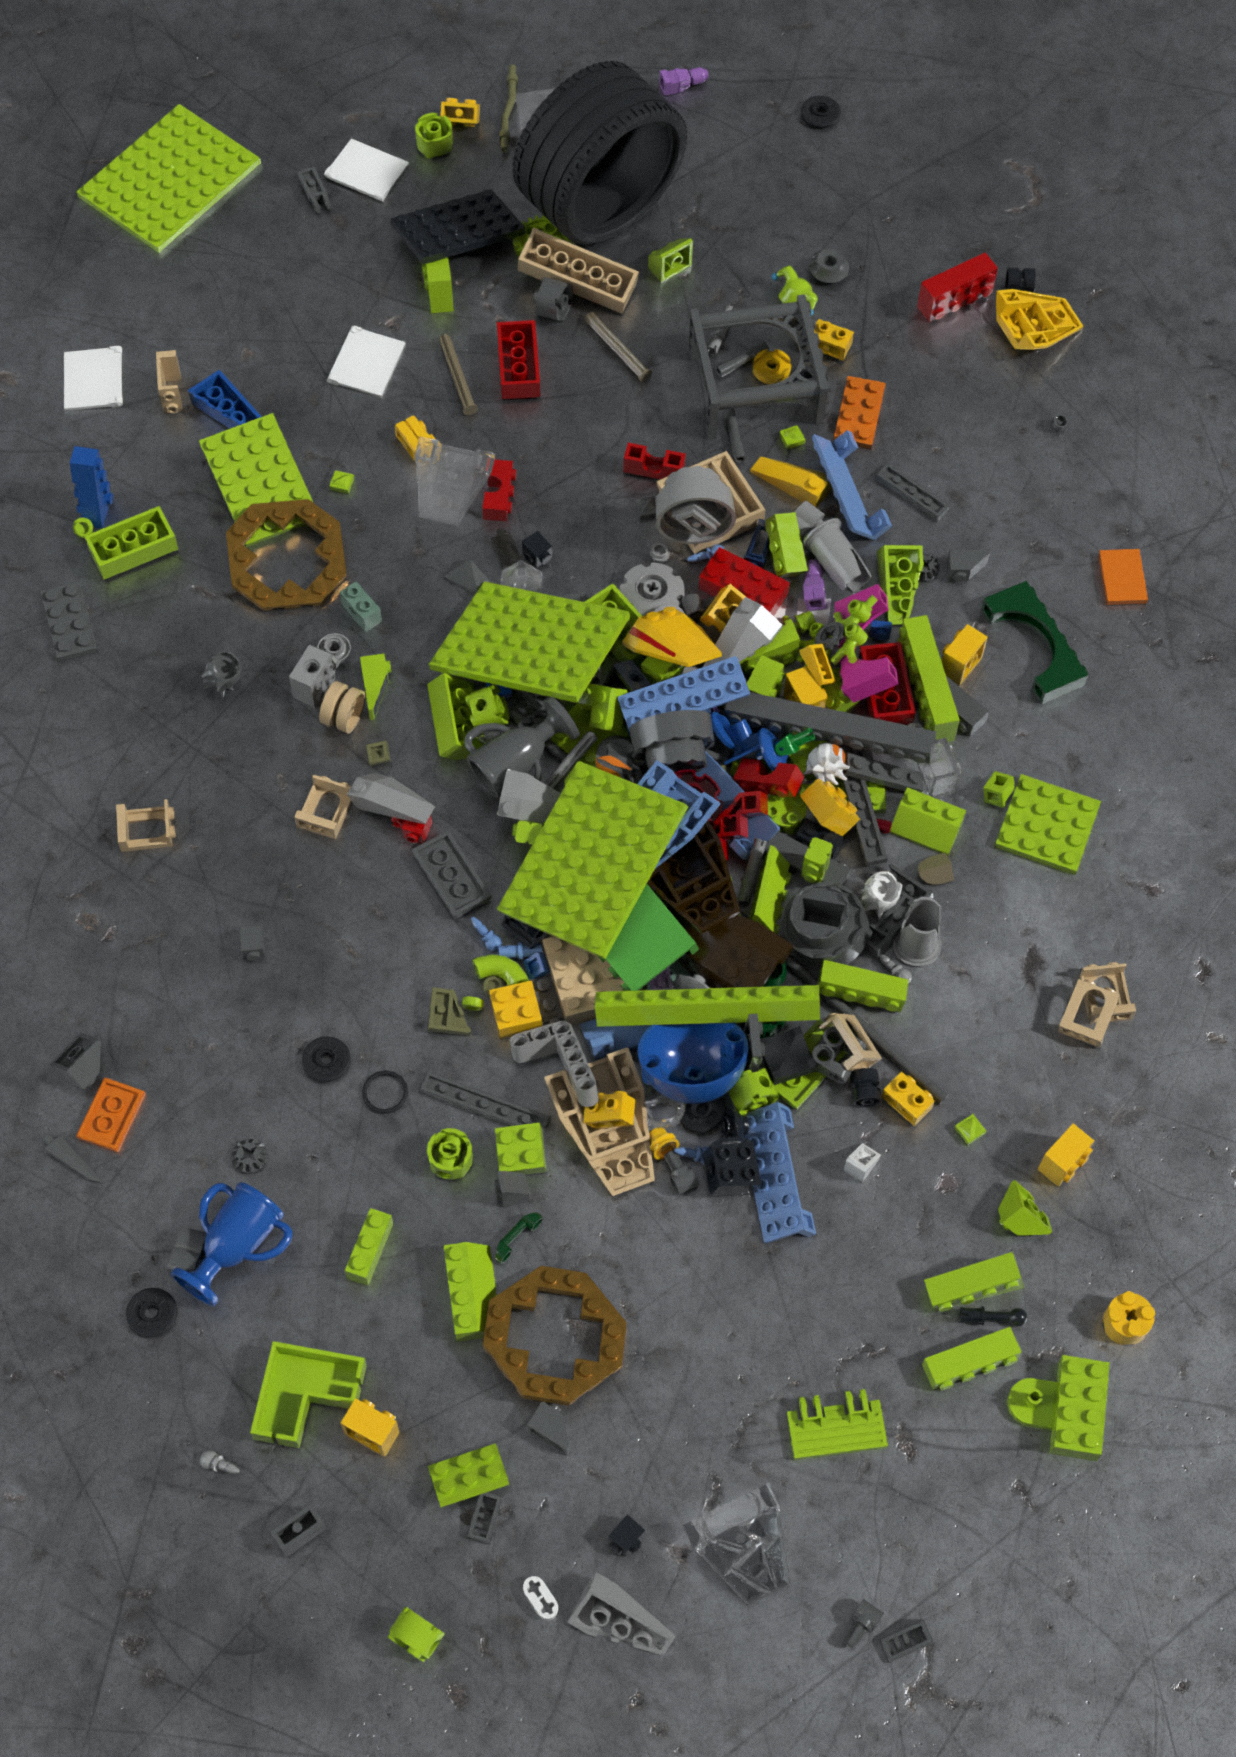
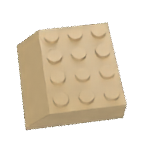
M727 451L693 465L711 468L719 475L720 480L732 491L736 522L733 528L724 536L706 543L688 544L694 554L756 527L759 519L764 520L765 508ZM668 477L657 481L659 492L665 486V480Z
M554 936L542 939L543 952L561 1005L564 1021L575 1025L596 1019V992L625 991L621 986L624 982L620 977L614 978L608 970L611 966L607 961L602 963L598 956ZM643 986V987H642L641 989H639L638 991H640V990H646V989H645V986Z

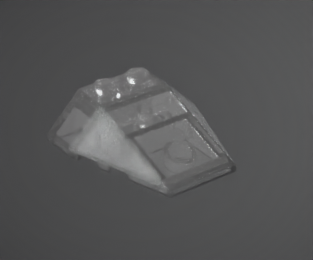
M420 436L415 453L419 517L458 526L491 475L496 453L476 449L475 452L443 445L439 440Z

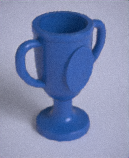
M239 1182L235 1190H233L224 1183L214 1184L203 1195L199 1208V1219L207 1234L205 1238L206 1257L194 1271L187 1272L176 1267L171 1271L170 1276L195 1298L211 1307H215L219 1299L211 1289V1282L219 1270L236 1266L244 1260L255 1262L277 1257L291 1243L293 1237L292 1229L285 1222H282L284 1218L282 1210L254 1187L244 1182ZM218 1192H225L229 1195V1198L210 1226L207 1218L209 1203ZM275 1227L284 1232L283 1238L276 1247L264 1253H253Z

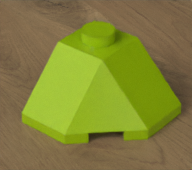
M1016 1180L1011 1182L998 1208L1001 1225L1007 1231L1011 1230L1016 1235H1049L1052 1233V1228L1048 1217L1044 1211H1039V1208L1033 1202L1035 1200L1033 1196Z

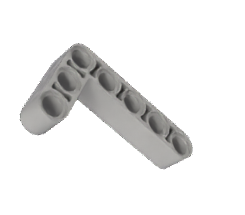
M554 1022L517 1033L510 1038V1047L514 1061L524 1063L558 1053L579 1103L582 1106L590 1107L598 1102L599 1097L595 1078L569 1022Z

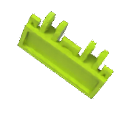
M861 1389L859 1390V1399L862 1410L855 1411L853 1395L851 1391H845L848 1414L845 1415L844 1406L841 1404L823 1407L825 1416L823 1417L819 1395H815L812 1401L816 1416L808 1417L806 1400L804 1397H800L801 1421L798 1420L797 1410L787 1412L794 1460L887 1448L888 1443L880 1400L870 1401L871 1411H869L866 1390Z

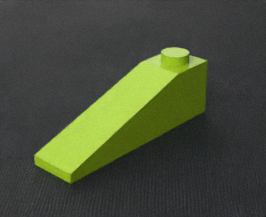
M883 545L877 550L880 587L887 595L889 611L885 612L886 621L892 622V625H902L903 619L910 618L914 603L913 599L918 588L920 573L924 566L922 545Z

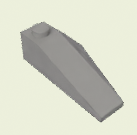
M745 597L731 615L715 644L722 652V657L706 661L703 667L734 656L738 658L739 662L748 656H753L755 651L761 646H767L772 642L782 629V624L761 604Z
M507 769L497 815L545 823L561 793L546 783L544 784L535 779L534 776L528 773Z
M378 773L357 777L347 793L357 809L421 824H426L435 808L433 804L393 777Z
M595 1572L584 1588L567 1623L588 1635L596 1637L599 1634L610 1637L612 1642L618 1643L619 1640L633 1644L635 1648L660 1655L666 1652L675 1639V1635L619 1585Z

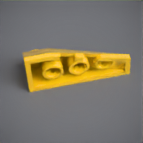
M762 456L750 469L751 473L801 502L808 501L816 508L833 489L831 483L827 480V475L821 471Z

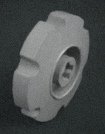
M653 562L649 567H644L643 564H640L630 569L624 575L625 584L620 585V592L642 616L647 615L649 612H654L656 608L664 604H673L680 607V601L685 593L681 577L673 576V569L671 567Z

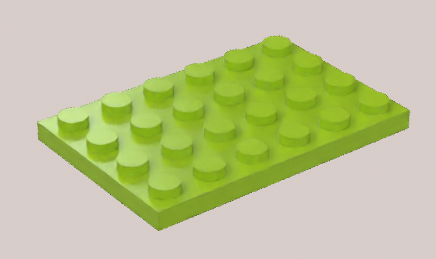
M273 413L199 440L200 447L234 523L251 504L309 499L313 502ZM295 517L282 530L267 519L245 543V547L252 546L306 524Z

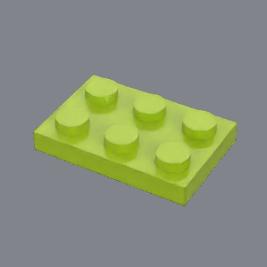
M496 1443L428 1465L440 1507L509 1485Z

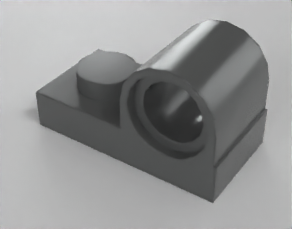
M689 594L682 598L680 608L694 622L699 623L701 622L699 619L716 596L700 600L698 594Z

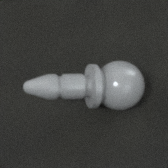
M883 954L879 956L882 964L886 965L891 971L890 975L908 979V984L911 982L912 975L909 970L904 969L901 964L896 965L889 957Z
M207 1450L200 1456V1464L204 1469H212L215 1472L223 1470L228 1473H239L240 1471L234 1464L224 1461L222 1455H217L212 1450Z

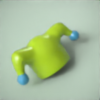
M790 265L783 267L777 273H773L771 276L773 281H777L782 276H785L786 284L778 295L782 303L797 302V295H805L806 301L811 304L810 316H812L818 297L812 291L810 283L803 278H798Z

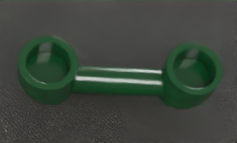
M538 1212L522 1217L499 1241L495 1260L503 1264L513 1252L508 1245L525 1227L534 1231L542 1223L544 1217Z

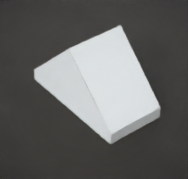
M862 1143L847 1158L844 1172L863 1183L881 1157V1154Z

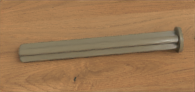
M593 312L585 316V321L635 372L640 382H645L651 377L652 371L647 369Z
M443 334V336L439 337V341L463 405V414L473 415L477 412L478 407L473 402L451 338L447 334Z

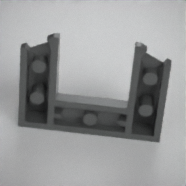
M889 864L890 873L902 884L900 898L876 924L869 921V936L864 947L865 950L877 959H880L879 956L884 954L893 945L892 940L900 933L905 915L913 900L920 897L933 898L931 890L893 864ZM877 870L873 871L871 873V876L875 874Z

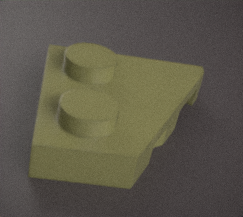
M432 987L427 1031L470 1036L471 1029L467 1026L464 1012L458 1004V998L454 990Z

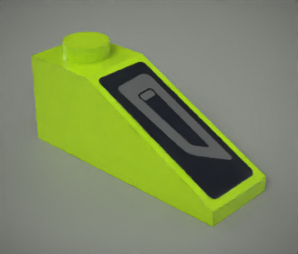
M384 653L360 657L370 720H374L389 682L388 673H392L390 661L385 660Z

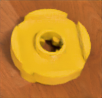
M766 349L755 356L753 374L759 381L770 385L781 382L790 376L791 360L785 352L774 349V351ZM768 365H776L775 369H770Z

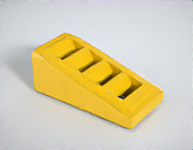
M823 644L809 645L799 650L801 657L819 686L836 682Z

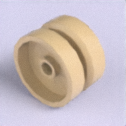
M338 681L333 682L328 688L320 708V723L329 727L336 725L338 730L348 734L351 733L363 712L365 692L355 687L348 689V685Z

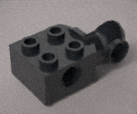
M631 659L613 664L602 686L628 690L627 693L652 684Z
M728 1107L720 1123L721 1132L725 1138L717 1139L702 1154L710 1197L753 1194L762 1185L754 1143L744 1136L749 1131L748 1118L746 1115H741L737 1110Z

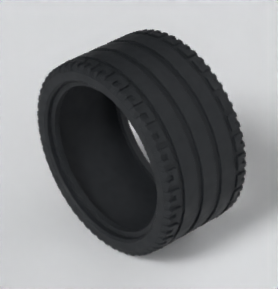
M619 61L594 63L585 69L579 70L578 73H574L571 77L560 83L541 102L535 113L532 114L531 119L522 131V135L519 137V142L514 152V162L512 163L514 182L524 197L569 240L579 245L599 244L614 238L616 235L618 236L637 223L665 193L678 172L686 151L687 126L679 112L628 65Z

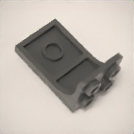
M748 1014L743 1030L749 1046L744 1071L751 1070L753 1073L760 1069L762 1056H765V1045L760 1042V1035L763 1034L762 1021L758 1022V1014Z

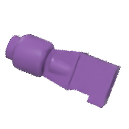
M701 67L692 68L689 71L676 68L671 71L661 70L659 85L664 96L681 93L689 88L690 84L693 86L703 84L705 80H708L709 75L707 69Z
M812 559L807 562L808 571L805 572L803 584L804 602L808 611L827 609L823 568L818 560Z

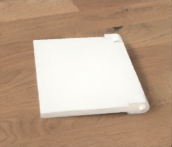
M351 139L331 166L326 169L324 177L383 202L409 166V162Z
M353 325L327 378V382L382 398L406 343Z
M121 346L64 352L65 411L123 406Z

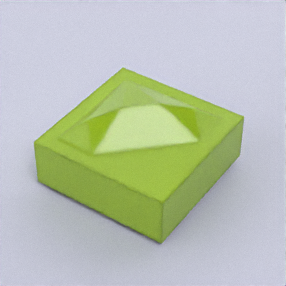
M798 425L781 430L779 433L787 450L805 444L806 440Z
M335 470L329 489L349 494L355 479L354 474Z
M974 1114L965 1118L954 1127L967 1145L986 1134L985 1128Z

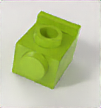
M994 771L983 787L984 801L1004 808L1006 800L1015 789L1014 777Z

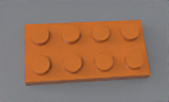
M847 376L833 441L848 430L852 432L858 447L872 450L885 382Z

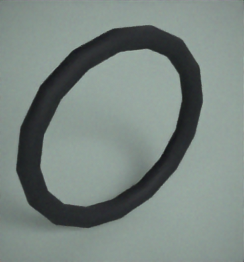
M388 1070L376 1072L369 1076L364 1083L362 1090L363 1100L368 1108L377 1113H392L401 1108L405 1103L408 1095L407 1083L396 1072ZM382 1075L394 1076L403 1085L404 1093L401 1101L388 1109L375 1107L367 1097L368 1085L373 1079Z

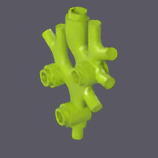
M873 595L866 602L856 599L852 600L848 604V611L851 615L846 619H843L841 612L834 613L835 622H840L844 626L845 631L843 646L830 659L834 665H837L844 656L848 657L850 663L857 661L855 647L863 645L868 638L867 633L858 623H864L870 618L871 611L873 610L871 607L878 601ZM818 622L813 623L809 628L810 635L813 638L807 641L800 640L799 648L803 649L809 645H815L816 634L824 625ZM831 649L825 651L828 659L832 652ZM799 654L796 660L802 664L804 660Z

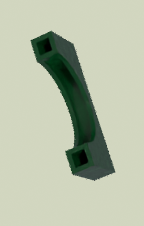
M1027 580L984 598L981 609L991 624L1004 621L1026 624L1037 630L1049 644L1052 653V663L1046 671L1035 677L1032 685L1033 691L1042 704L1085 686L1088 677L1086 667L1081 665L1076 652L1069 647L1065 635L1060 633L1056 621L1049 616L1045 604L1040 602L1035 589L1032 586L1030 587Z

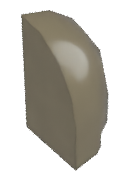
M946 853L926 858L918 866L919 875L926 883L937 885L954 881L952 865Z

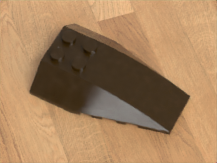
M709 821L703 825L692 840L654 869L647 882L652 890L701 934L741 913L720 838Z
M669 904L667 906V909L699 948L693 955L690 951L686 952L678 961L692 976H702L709 988L763 987L778 963L783 964L794 948V945L759 922L739 915L701 934Z

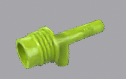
M810 610L794 615L796 622L793 624L796 630L800 629L802 634L809 630L813 623H816ZM785 615L782 617L781 620L783 624L786 625L784 621L789 620L790 618L789 616Z

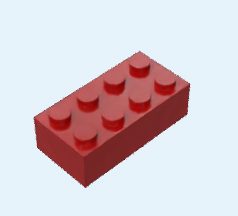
M985 252L921 282L917 303L918 309L928 322L941 319L948 313L956 312L965 305L973 304L982 297L989 296L993 293L998 267Z
M535 320L497 322L502 399L541 397Z
M719 547L700 574L698 589L714 597L717 596L722 588L731 584L744 596L761 604L774 616L788 596L790 582Z
M901 642L860 646L858 659L872 661L888 657L897 671L898 685L866 697L870 718L903 725L914 723L916 711Z

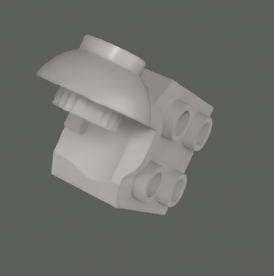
M332 633L324 636L319 641L317 647L308 645L289 676L293 698L313 707L317 705L318 701L323 700L326 688L334 682L335 671L338 665L350 653L351 643L347 637L342 634Z

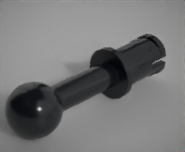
M981 1306V1308L960 1307V1314H967V1316H959L960 1322H979L981 1325H984L985 1320L1008 1321L1017 1327L1023 1326L1028 1319L1027 1313L1021 1308H1015L1011 1312L985 1311L984 1306Z

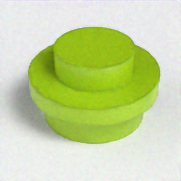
M78 518L73 523V531L78 537L85 538L84 536L93 532V524L88 518Z

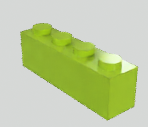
M824 960L819 970L817 985H819V993L824 996L837 997L849 1002L854 1001L870 1007L875 1006L891 1012L901 1013L906 1002L909 980Z
M1007 1327L924 1359L922 1366L932 1389L940 1388L943 1391L954 1386L953 1383L959 1380L962 1383L968 1382L975 1378V1374L983 1372L985 1375L995 1371L999 1365L1004 1364L1006 1367L1015 1364L1022 1351L1011 1327Z

